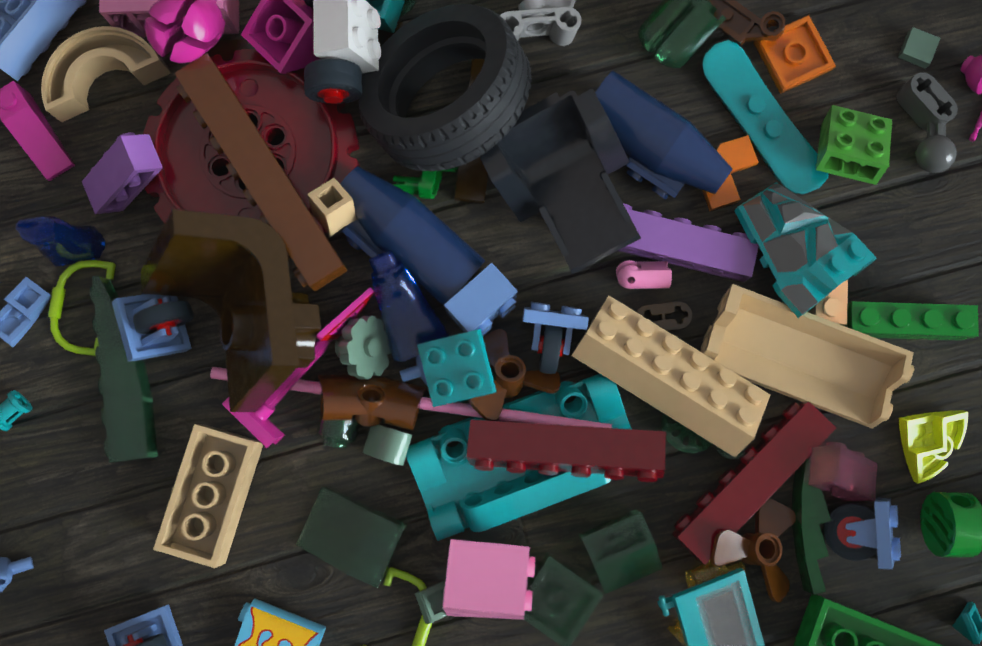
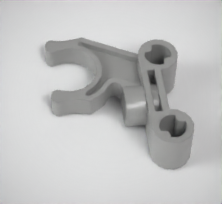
M524 0L518 6L519 11H507L500 15L509 25L517 41L522 37L549 35L553 43L559 46H566L573 41L581 25L580 13L573 8L576 0Z

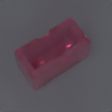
M827 442L826 446L812 447L809 485L822 491H830V488H832V495L845 501H875L877 463L865 458L864 453L847 449L843 443Z

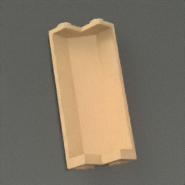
M734 284L723 295L717 307L718 315L713 326L709 325L700 352L751 383L801 402L809 401L814 407L872 429L890 418L893 411V404L890 403L892 392L903 383L909 382L914 372V366L911 365L914 352L808 312L798 318L785 303Z

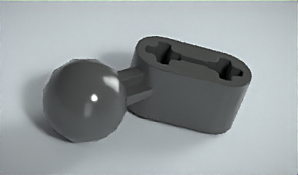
M925 72L918 73L900 87L896 95L897 101L922 130L927 131L926 138L920 142L915 152L917 164L922 170L929 173L944 172L951 167L957 156L955 144L950 138L946 137V124L957 115V104L933 76Z

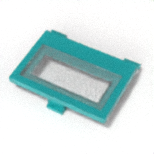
M742 568L673 594L671 597L665 598L663 595L658 597V606L664 616L670 615V608H676L686 646H765L745 570Z

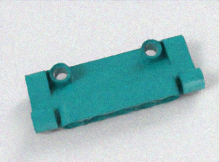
M600 373L575 383L573 381H563L560 383V389L557 393L551 394L538 391L504 404L502 407L504 409L612 424V428L631 429L617 384ZM576 396L572 402L565 403L568 397ZM469 417L443 427L438 435L409 445L406 455L424 500L437 541L461 533L468 527L473 532L491 529L598 488L611 481V479L604 478V474L592 473L590 477L580 478L572 476L571 472L558 471L557 475H543L539 473V470L526 469L525 473L508 472L504 467H494L492 471L477 470L474 468V465H470L467 459L470 420H485L478 417ZM451 441H459V444L454 447L447 446Z

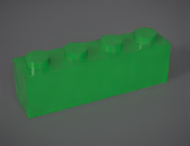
M852 301L847 304V325L844 326L874 338L965 340L979 337L978 305Z

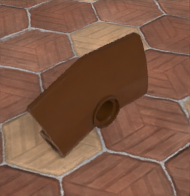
M318 375L321 386L320 414L322 421L351 420L352 415H354L356 422L363 426L371 427L380 424L382 418H384L385 424L413 431L419 412L420 401L426 391V387L382 376H372L370 379H357L355 376Z

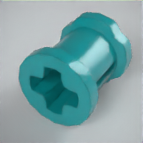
M15 390L10 391L7 394L8 398L0 404V429L3 431L11 429L12 423L23 413H29L32 410L30 402Z

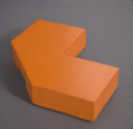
M749 135L718 146L717 152L733 169L715 194L702 190L709 211L740 201L731 173L756 166L759 163Z

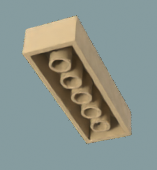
M611 296L607 297L572 354V357L733 457H736L755 438L770 398L769 393Z

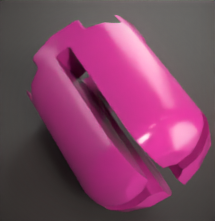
M159 0L154 3L148 11L151 16L145 19L144 26L147 40L154 51L162 57L171 52L170 61L179 64L193 62L203 56L218 43L224 33L225 20L223 21L222 12L216 4L217 0Z

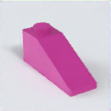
M15 81L0 88V119L46 180L51 181L75 166L32 95Z

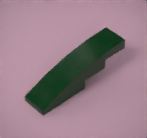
M807 458L794 474L792 510L796 514V521L792 528L796 560L803 589L815 595L826 592L817 559L829 556L819 524L830 522L831 518L813 460Z

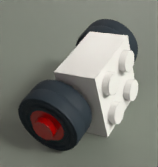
M304 0L308 6L313 8L314 55L321 59L310 62L305 66L304 92L306 97L313 101L327 104H343L358 100L362 95V73L379 71L381 47L378 42V28H380L381 20L378 11L366 0Z

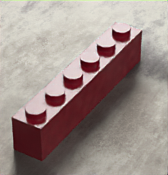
M809 401L799 402L798 404L793 402L783 411L782 415L784 418L777 426L775 424L770 425L760 436L763 440L755 448L751 446L739 457L742 462L734 470L729 468L719 477L718 482L720 485L712 493L707 491L697 500L696 505L698 507L691 515L688 513L684 514L675 523L674 527L676 530L672 535L699 562L706 565L710 561L714 539L720 531L730 530L737 533L836 429Z
M470 420L467 459L470 465H474L475 469L481 471H492L494 467H504L506 471L512 473H525L526 469L539 470V473L543 475H557L558 471L571 472L572 476L580 478L590 477L592 473L604 474V478L611 480L624 479V476H637L639 481L655 482L657 478H663L665 472L666 432Z

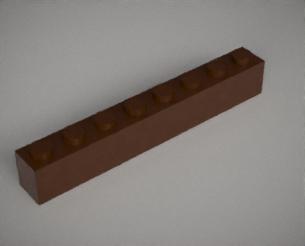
M208 53L176 71L174 74L181 83L176 86L177 90L186 103L192 101L197 108L192 113L203 129L209 127L214 135L209 140L219 155L225 153L230 160L226 167L236 181L242 179L247 187L242 192L252 207L258 205L264 215L259 217L260 221L271 226L282 238L287 250L288 259L292 258L297 266V269L293 270L301 285L303 287L309 285L314 291H317L347 272L348 270Z

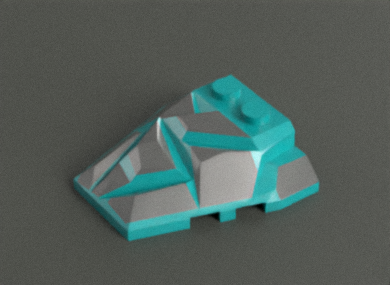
M777 182L742 203L734 210L750 243L758 244L764 256L760 259L763 268L770 267L776 279L772 286L777 295L798 318L817 305L830 292L850 277L856 276L877 259L854 233L825 216Z

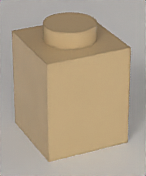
M335 178L307 194L313 216L330 236L356 220L353 199Z

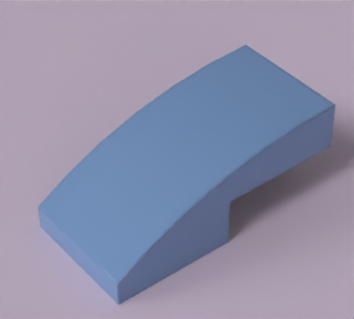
M25 277L4 299L8 304L0 311V338L13 348L38 319L48 304L51 295Z

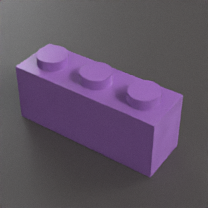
M129 132L118 136L115 143L103 154V157L83 179V186L95 214L123 211L157 173L163 169L150 135H135V133Z

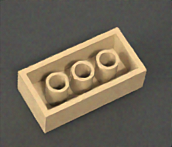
M194 424L153 550L212 568L226 564L263 444L259 440L203 424Z

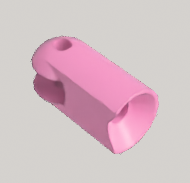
M627 260L618 265L616 277L620 286L627 289H669L672 281V270L667 267L668 261L635 262Z

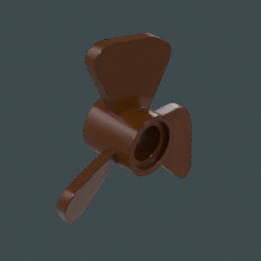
M497 329L483 337L490 367L494 370L493 379L497 392L471 398L469 402L485 420L498 421L505 398L517 396L523 385L551 394L559 391L560 375L557 371L555 374L541 373L540 370L526 371V366L519 357L509 355L508 338L504 330ZM504 375H509L513 378H507Z
M769 498L756 512L755 533H745L741 536L730 530H722L716 535L710 557L711 563L714 566H724L741 560L748 565H760L770 599L774 602H781L789 592L790 583L787 576L777 566L783 551L778 537L796 521L795 512L791 508Z

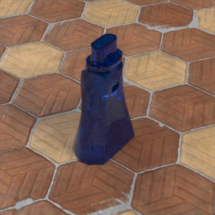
M55 216L25 219L16 224V230L21 238L35 246L55 266L100 258L102 251L105 249V239L94 226L71 225Z
M392 250L369 260L373 269V273H371L373 288L383 319L390 353L394 361L403 362L420 355L418 344L450 336L448 330L427 302L411 274L401 261L396 260Z

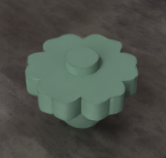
M374 316L350 319L342 329V336L335 343V352L340 358V362L348 365V374L355 376L357 379H370L372 376H381L389 365L387 355L392 351L391 334L388 331H384L383 321Z

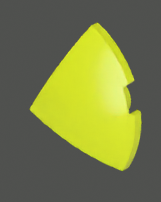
M967 411L930 412L899 418L903 452L909 472L915 483L919 484L933 478L948 466V462L944 461V459L951 455L953 448L959 449L963 442L968 423Z

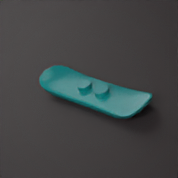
M730 40L715 44L704 55L702 65L704 76L713 92L727 108L746 136L749 135L751 143L774 177L787 190L796 194H806L820 188L828 179V173L816 170L818 153L783 111L764 84L745 51L736 42Z

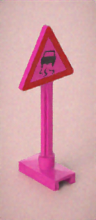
M371 287L316 335L319 340L315 342V359L307 368H297L256 412H230L229 397L222 403L266 448L272 443L277 444L285 436L268 419L276 410L275 406L323 355L330 342L342 336V329L349 320L358 317L375 293Z

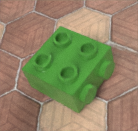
M832 105L821 124L816 170L876 185L889 167L892 119Z

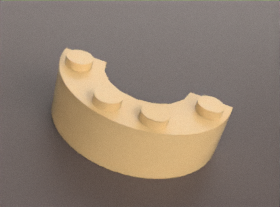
M111 26L89 28L66 39L49 58L42 77V100L45 110L60 122H64L89 111L87 102L89 88L94 80L105 72L116 69L129 71L143 85L167 76L171 72L154 49L135 33Z

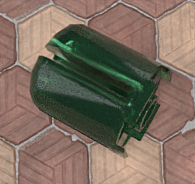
M662 0L642 23L638 36L642 46L648 52L654 53L656 51L654 58L666 67L678 69L687 63L727 18L722 15L718 19L714 15L717 8L708 0Z

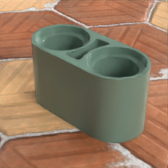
M379 424L371 426L362 453L403 466L412 434Z

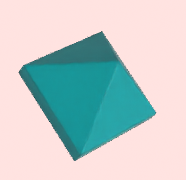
M971 601L966 604L952 627L976 645L980 644L982 640V619L975 603Z

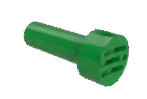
M932 492L922 504L920 515L921 531L928 549L935 556L974 557L980 554L982 551V505L979 500L967 492Z

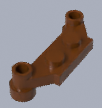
M697 0L698 4L694 8V12L740 46L746 41H775L780 38L785 30V18L781 13L771 11L762 18H759L735 0ZM772 26L778 28L776 31L768 30V28Z

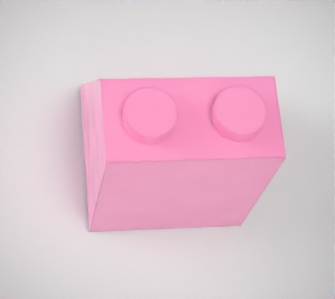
M450 539L443 609L446 615L524 619V611H531L533 591L526 590L527 577H534L535 557L529 556L530 547Z

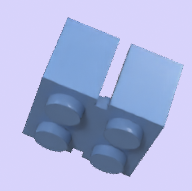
M491 263L446 302L444 307L446 313L464 333L481 329L482 336H485L493 328L492 321L496 317L500 316L503 319L516 307L518 291L496 266Z

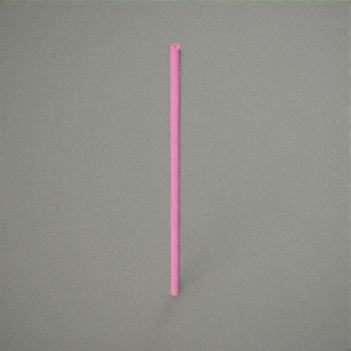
M212 367L211 379L228 381L227 368ZM300 379L291 389L292 391L321 395L320 382ZM422 397L419 409L483 418L469 403L454 402L433 407L431 398ZM502 408L498 420L519 423L612 428V424L504 408Z

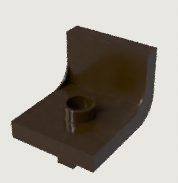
M172 209L141 269L142 294L192 297L207 303L216 311L221 319L220 340L226 355L230 412H256L297 368H307L315 359L316 335L321 329L319 307L309 303L308 294L291 293L287 250L282 238L271 226L258 219Z

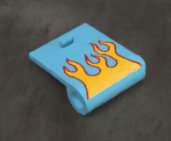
M255 598L251 604L246 602L240 612L238 621L242 622L235 646H319L326 626Z

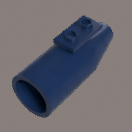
M615 71L609 73L595 92L626 155L629 156L630 163L626 165L629 169L626 173L640 183L644 178L653 183L654 186L651 190L664 199H667L669 195L675 198L684 184L715 194L733 168L688 119Z
M359 166L355 167L340 183L353 199L356 220L342 230L347 235V242L355 249L365 251L371 257L369 259L370 262L380 271L386 270L390 273L398 265L443 306L458 293L485 262L484 258L421 201L404 190Z

